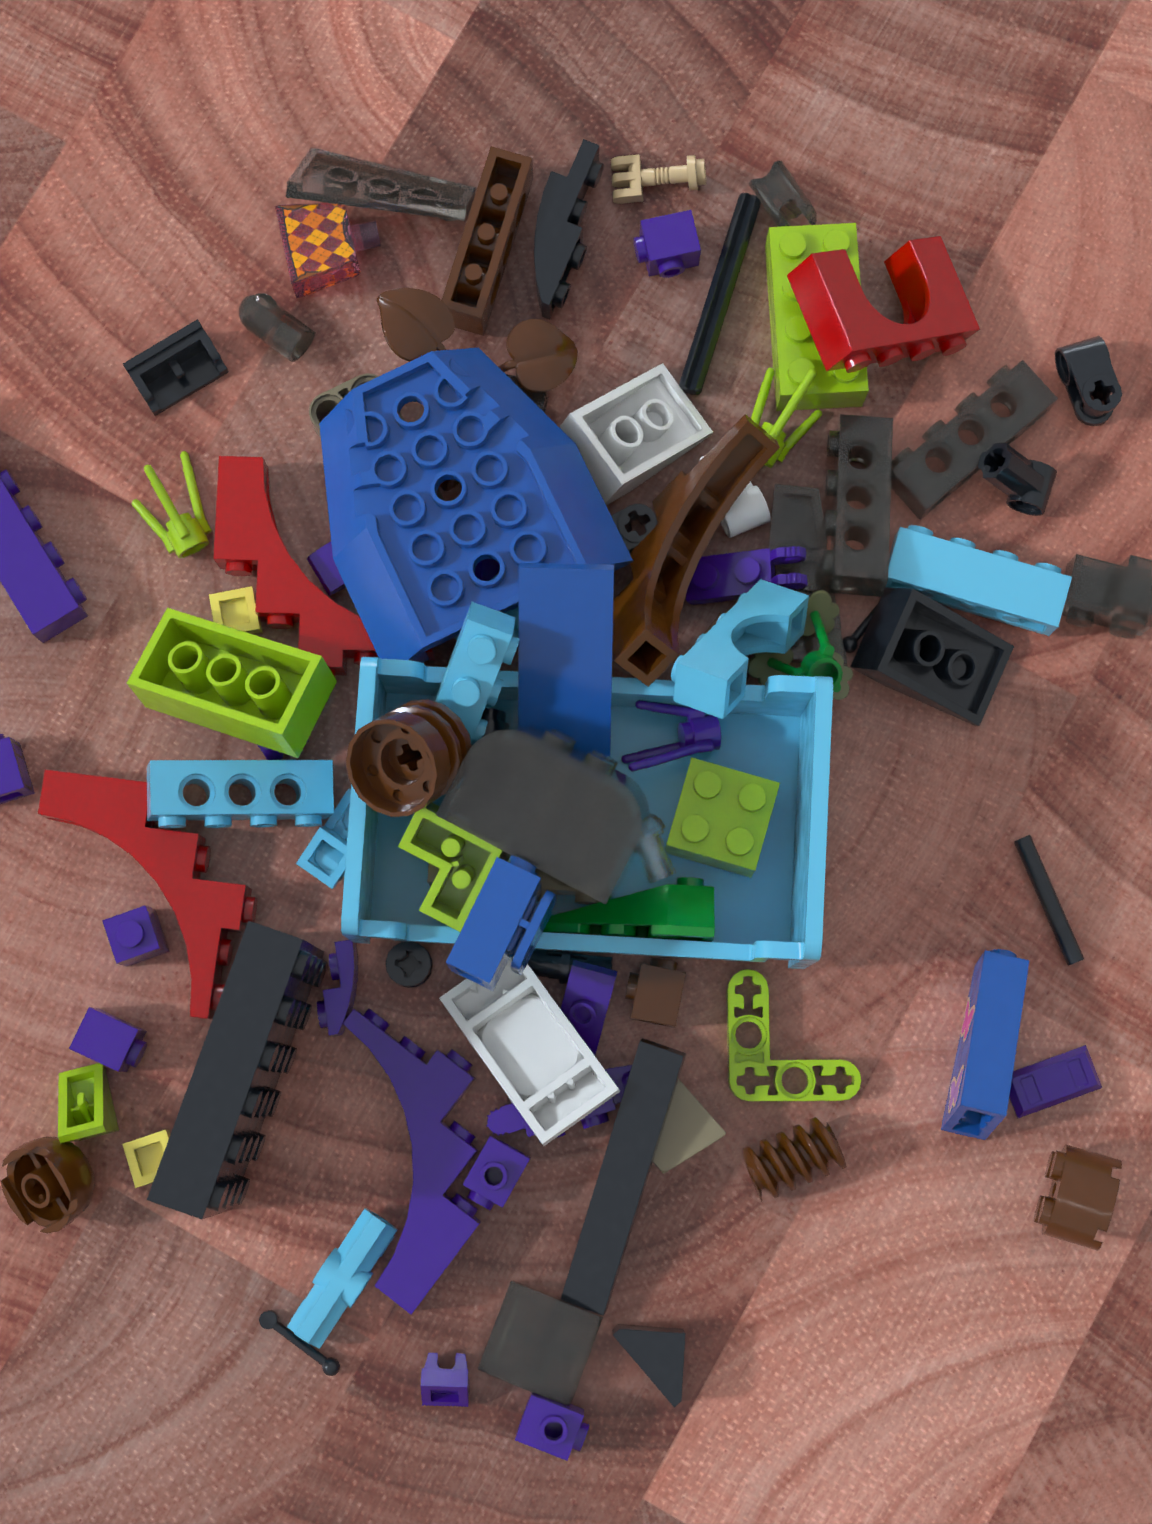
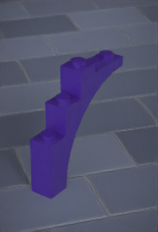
M368 1008L364 1015L358 1010L353 1009L343 1024L370 1049L389 1076L403 1107L412 1144L413 1186L407 1220L394 1255L375 1284L376 1288L409 1314H412L481 1223L474 1216L479 1210L475 1205L459 1193H456L453 1199L445 1194L478 1151L471 1144L476 1138L471 1132L455 1120L450 1127L443 1122L476 1078L468 1073L473 1065L453 1049L447 1055L437 1050L429 1062L425 1063L421 1058L426 1052L406 1036L400 1042L385 1032L390 1024L370 1008Z

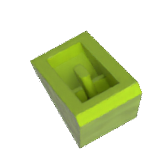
M96 1063L59 1073L58 1139L60 1143L77 1142L119 1131L104 1065Z

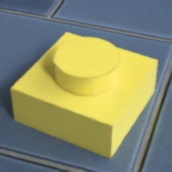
M252 586L209 594L213 622L250 634L262 632L260 619L255 613L256 595Z
M169 1129L122 1144L135 1188L153 1183L171 1135Z

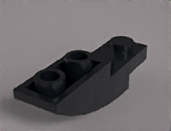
M585 139L582 141L567 177L553 171L550 172L537 215L534 238L536 289L542 317L549 320L555 307L562 309L567 300L571 284L566 281L572 268L579 270L584 260L587 246L583 244V228L579 227L586 212L588 202L583 199L588 187L596 188L604 168V164L599 162V145Z

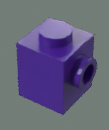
M692 210L640 221V235L633 238L638 263H646L649 276L660 274V277L669 278L680 275L687 268L699 266L701 248Z
M491 1135L463 1183L465 1187L471 1189L467 1197L488 1210H491L494 1204L503 1208L531 1157Z
M532 1389L516 1432L515 1441L568 1461L572 1449L580 1452L589 1429V1424L582 1422L584 1409Z

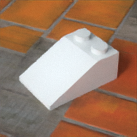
M663 363L573 411L560 425V428L576 443L606 505L641 485L713 433Z

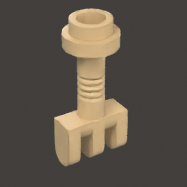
M639 154L618 156L611 159V169L613 171H628L612 175V186L618 188L629 187L613 191V202L617 204L643 202V187L688 182L689 191L698 190V186L706 185L705 160L696 159L695 155L687 156V165L656 169H641Z

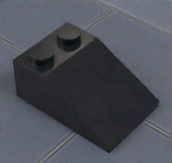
M885 587L850 667L890 689L972 725L980 726L1014 646L915 589Z

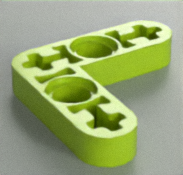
M750 969L741 970L731 977L727 985L728 1083L734 1096L744 1101H843L857 1094L861 1085V1076L856 1066L849 1061L841 1059L770 1060L769 988L767 981L762 974ZM744 977L751 978L752 985L759 986L760 994L752 996L751 1010L760 1007L761 1017L749 1014L738 1018L734 1016V1008L744 1009L743 995L735 993V986L742 985ZM751 1022L758 1026L761 1032V1040L757 1046L748 1049L738 1044L735 1034L740 1024ZM747 1067L753 1068L755 1076H769L767 1067H776L773 1078L776 1095L767 1094L770 1085L754 1086L753 1094H746L745 1087L737 1085V1076H743ZM791 1067L800 1068L807 1077L805 1089L798 1094H791L782 1086V1075ZM812 1067H821L819 1076L835 1075L836 1067H842L843 1074L851 1076V1085H845L841 1094L837 1093L836 1086L819 1085L822 1094L814 1095L816 1078Z

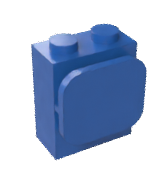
M512 855L508 862L501 858H496L446 960V964L452 972L494 991L509 958L512 957L511 970L522 975L557 901L556 894L546 890L541 901L537 902L542 892L541 877L537 876L535 872L537 868L534 865Z

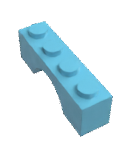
M762 579L747 593H742L737 603L727 613H722L716 624L706 634L702 633L695 645L685 655H680L676 659L671 672V680L675 682L673 701L724 719L745 696L749 660L746 655L762 652L785 654L804 634L809 595Z

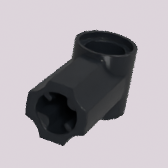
M994 443L989 450L981 454L978 468L982 470L983 478L1008 495L1006 504L1010 508L1027 515L1041 516L1044 514L1057 475V471L1053 467L1043 462L1028 460L1007 443Z

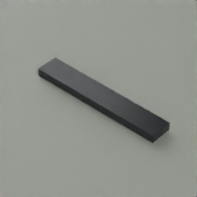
M644 1038L640 1040L560 1300L602 1316L606 1313L686 1053Z

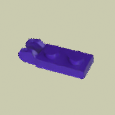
M789 546L773 550L766 548L702 556L688 586L686 601L691 605L738 600L742 593H747L760 579L791 590L806 588L808 584L807 575L789 573L775 576V565L805 561L806 548Z

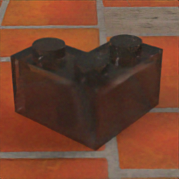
M1076 554L1067 564L1065 575L1071 576L1072 580L1062 612V616L1067 617L1066 622L1079 627H1092L1093 624L1110 628V634L1127 639H1133L1136 635L1141 636L1152 627V560L1130 555L1121 565Z

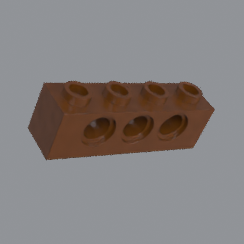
M490 147L442 297V301L448 306L453 315L455 328L482 336L485 334L534 179L533 158Z

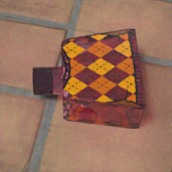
M344 203L275 206L290 281L296 299L358 276L361 271L357 251L381 247L376 220L351 225L347 207Z

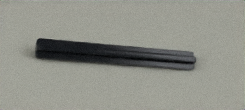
M741 193L738 197L679 382V386L685 393L699 395L702 392L760 209L761 199L756 195Z

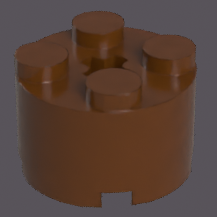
M1067 1144L1064 1145L1062 1151H1052L1045 1173V1178L1052 1179L1049 1196L1040 1195L1034 1215V1222L1042 1224V1234L1098 1251L1103 1242L1094 1240L1098 1229L1107 1232L1119 1190L1120 1179L1111 1177L1112 1168L1122 1169V1161Z

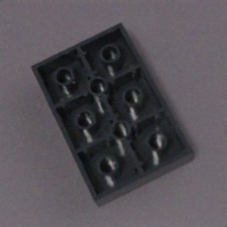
M248 921L150 1189L148 1201L199 1219L209 1218L230 1211L235 1204H242L250 1183V1179L244 1177L246 1169L251 1160L257 1161L265 1142L266 1135L260 1133L264 1119L267 1116L273 1117L281 1097V1091L276 1090L279 1077L282 1072L289 1073L296 1056L297 1048L291 1046L297 1029H305L311 1014L312 1005L306 1003L312 986L319 988L327 969L328 962L322 959L324 951L303 939Z

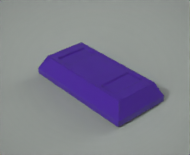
M1084 1045L1013 1071L1009 1098L1018 1119L1101 1089L1102 1085L1087 1046Z

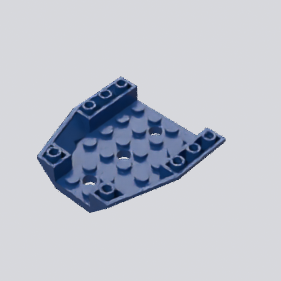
M479 347L431 351L353 388L319 423L333 560L375 651L381 659L411 660L421 663L429 660L427 650L459 636L471 602L502 613H507L519 607V563L614 565V571L633 563V559L576 443ZM409 402H418L424 406L423 415L415 422H406L400 418L402 407ZM446 480H455L462 485L460 495L452 501H444L437 496L438 487ZM484 559L497 561L500 564L499 574L490 581L478 579L475 576V568L480 561Z

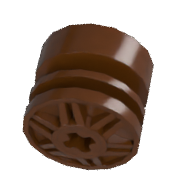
M429 699L410 700L358 729L350 741L347 751L346 766L349 781L358 797L374 811L390 817L410 816L459 786L470 770L473 755L470 735L460 717L446 705Z

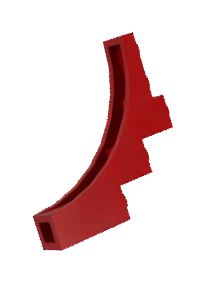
M219 456L214 560L220 569H225V573L232 576L252 575V570H257L255 613L261 622H267V627L275 629L293 628L294 623H299L298 649L322 656L334 677L335 675L347 676V658H354V664L360 665L362 657H378L360 616L338 605L308 580L289 555L279 535L270 499L269 468L264 458ZM435 647L426 651L430 661H435Z
M45 770L38 814L49 820L83 827L108 838L133 856L156 881L175 912L186 943L191 974L190 1017L212 1020L225 984H220L223 966L230 965L232 958L233 940L227 939L228 931L244 933L248 921H255L257 897H251L252 889L241 884L200 879L201 872L207 873L209 868L210 846H205L206 839L200 834L154 828V824L158 821H147V782Z

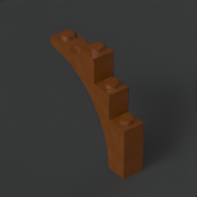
M746 414L688 474L681 471L652 501L658 524L630 552L633 563H630L634 579L613 601L612 654L614 662L647 687L680 656L678 630L682 606L699 560L713 534L753 477L780 448L777 440Z

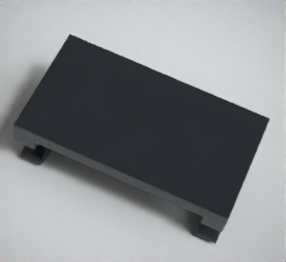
M198 319L123 363V366L154 416L229 372Z

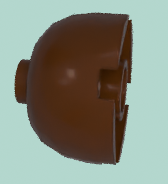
M46 1136L22 1144L11 1151L3 1160L2 1167L7 1165V1177L1 1180L2 1191L9 1207L26 1225L34 1221L38 1225L45 1227L40 1232L47 1234L57 1232L72 1223L89 1206L95 1188L94 1173L88 1158L73 1143H60L58 1137Z

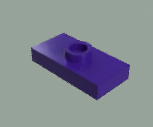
M573 960L561 1010L595 1056L618 971Z

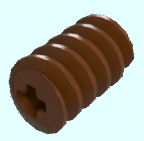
M816 1117L810 1119V1134L800 1125L793 1126V1141L783 1132L777 1133V1148H774L766 1139L759 1141V1156L749 1146L743 1148V1160L761 1201L762 1189L764 1188L774 1198L779 1197L778 1182L783 1181L791 1191L795 1190V1175L800 1174L808 1184L812 1183V1168L815 1166L825 1176L830 1175L829 1160L831 1159L842 1169L846 1168L842 1150L827 1122L825 1127Z

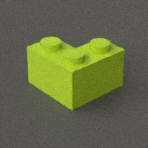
M433 802L415 812L398 847L439 868L419 911L461 932L496 858H501L509 842Z

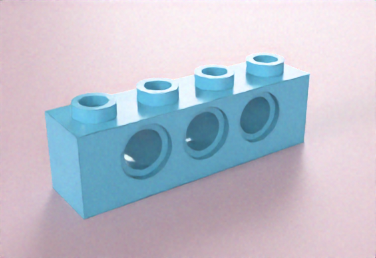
M150 760L147 765V821H158L159 828L186 827V820H204V827L226 828L232 826V820H250V827L262 828L277 826V820L295 819V826L316 827L322 825V819H328L334 814L333 760ZM190 784L201 786L206 792V803L201 806L190 805L183 797V788ZM234 784L246 786L252 795L251 803L245 806L235 804L229 797V787ZM278 784L290 785L296 793L295 804L283 805L278 802L274 794L275 786Z

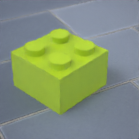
M691 757L664 853L751 878L756 871L780 783Z

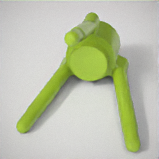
M773 368L766 370L751 419L758 425L775 371ZM815 369L808 371L775 424L763 423L761 428L775 438L780 447L766 462L765 466L772 468L776 461L782 463L789 450L822 416L821 410H815L783 442L787 435L782 430L816 377L817 371Z
M183 451L180 457L195 518H192L189 513L179 515L151 465H145L144 471L170 518V521L166 523L169 531L167 532L138 499L132 501V506L163 541L169 554L175 552L178 558L191 556L205 548L209 544L206 535L212 532L205 519L189 454Z

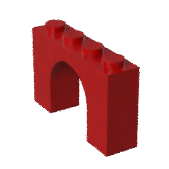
M941 236L909 240L884 261L902 305L903 324L887 319L870 304L860 286L845 249L812 253L787 275L826 372L845 368L847 373H852L872 363H878L879 367H886L906 357H910L911 361H919L932 355L934 352L940 351L943 356H948L967 346L965 340L979 331L980 327Z

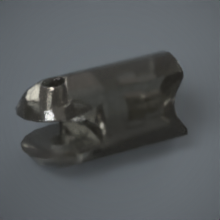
M783 161L774 162L766 176L752 179L749 182V187L759 198L762 206L777 227L792 226L789 220L797 218L802 213L811 225H816L817 213Z
M265 293L245 297L240 303L239 318L246 329L289 361L295 362L311 345L316 332L280 307L270 295Z

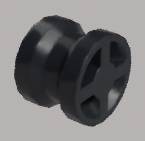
M401 942L393 946L386 958V971L390 978L400 986L407 988L418 987L424 984L431 976L433 969L432 958L429 952L419 943Z

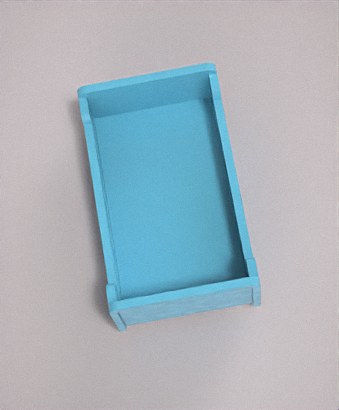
M362 657L359 671L355 734L361 727L410 700L429 699L435 701L447 667L425 666L424 663L411 660ZM499 670L496 678L502 679L504 682L495 706L486 704L485 708L506 712V722L510 724L506 767L504 769H496L495 776H477L469 773L464 787H455L450 800L439 797L433 803L489 831L615 838L612 898L603 897L602 902L666 884H676V878L679 877L704 879V886L714 887L715 932L712 942L543 932L535 949L766 962L768 959L788 960V968L805 969L820 960L823 940L833 705L832 677L774 675L768 677L765 685H746L744 698L724 719L718 718L721 728V747L719 750L693 754L635 772H631L628 769L630 763L624 764L621 761L622 756L678 742V724L685 722L687 717L637 709L635 702L643 700L678 706L685 705L673 701L675 682L672 680L656 679L647 687L637 678L612 677L609 831L518 829V671ZM691 757L780 783L756 871L751 878L664 853ZM351 785L341 915L342 935L353 943L370 944V938L455 944L460 934L459 931L419 911L430 889V885L427 882L429 863L398 847L414 813L410 816L390 817L376 812L358 797ZM518 856V858L523 859L535 866V863L531 858L527 856ZM573 859L559 861L554 869L557 878L565 882L575 880L581 872L580 865ZM557 895V901L551 915L588 905L575 903V896Z

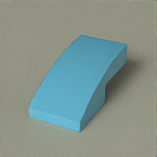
M351 788L346 791L335 808L334 814L329 817L325 825L319 827L296 862L298 866L331 889L336 887L345 874Z

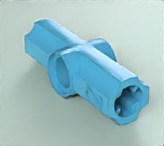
M364 1208L338 1249L335 1247L312 1281L315 1285L302 1301L287 1327L296 1336L320 1349L346 1308H351L373 1275L371 1270L394 1239L398 1229L378 1214Z

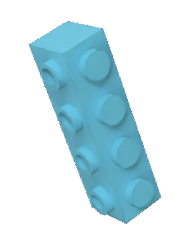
M909 525L908 528L900 527L893 539L880 587L912 588L941 605L1050 636L1059 627L1072 580L1071 576L1061 574L1062 570L1059 567L1048 563H1036L1035 566L1018 561L1019 557L1003 550H994L993 553L975 549V543L962 538H951L950 541L933 536V531L922 526Z
M471 602L435 702L446 705L460 717L470 735L471 745L479 747L488 721L481 719L486 704L495 706L504 680L496 677L502 663L511 665L520 639L512 636L516 617ZM468 772V774L465 776V778L463 779V781L460 783V785H459L460 787H464V785H465V783H466V780H467V778H468L469 772ZM454 789L441 797L450 800Z

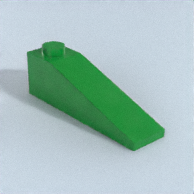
M679 877L676 878V884H666L551 915L543 932L712 942L715 932L714 887L704 886V879Z

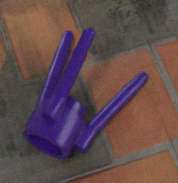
M638 700L635 702L637 709L687 717L685 722L678 724V742L622 756L621 761L624 764L630 763L628 769L631 772H635L693 754L719 750L721 747L719 720L715 716L705 715L704 712L690 707Z

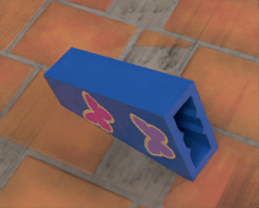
M1004 949L985 950L975 964L941 1130L986 1140L1007 1116L1029 968V960L1017 958V955L1011 951Z

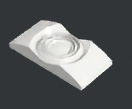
M510 957L494 991L465 979L439 999L542 1145L545 1146L618 1094L620 1090L527 964L522 975H519L511 970L513 958Z

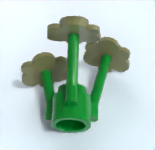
M819 590L814 592L808 600L803 635L810 636L815 632L820 645L819 650L807 654L798 668L789 665L794 657L791 649L785 654L771 652L754 653V657L748 661L747 672L750 676L758 678L760 685H765L768 677L774 675L826 676L833 678V699L842 700L847 697L850 690L847 682L852 679L853 671L850 667L844 666L842 656L834 652L835 649L830 644L827 633L833 630L835 626L834 618L840 612L838 605L832 602L830 594Z

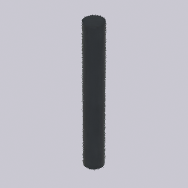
M1031 835L1014 841L1067 965L1069 966L1084 960V956Z

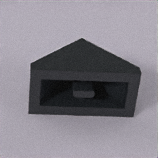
M618 1324L612 1330L613 1336L675 1408L682 1400L686 1334L684 1329Z

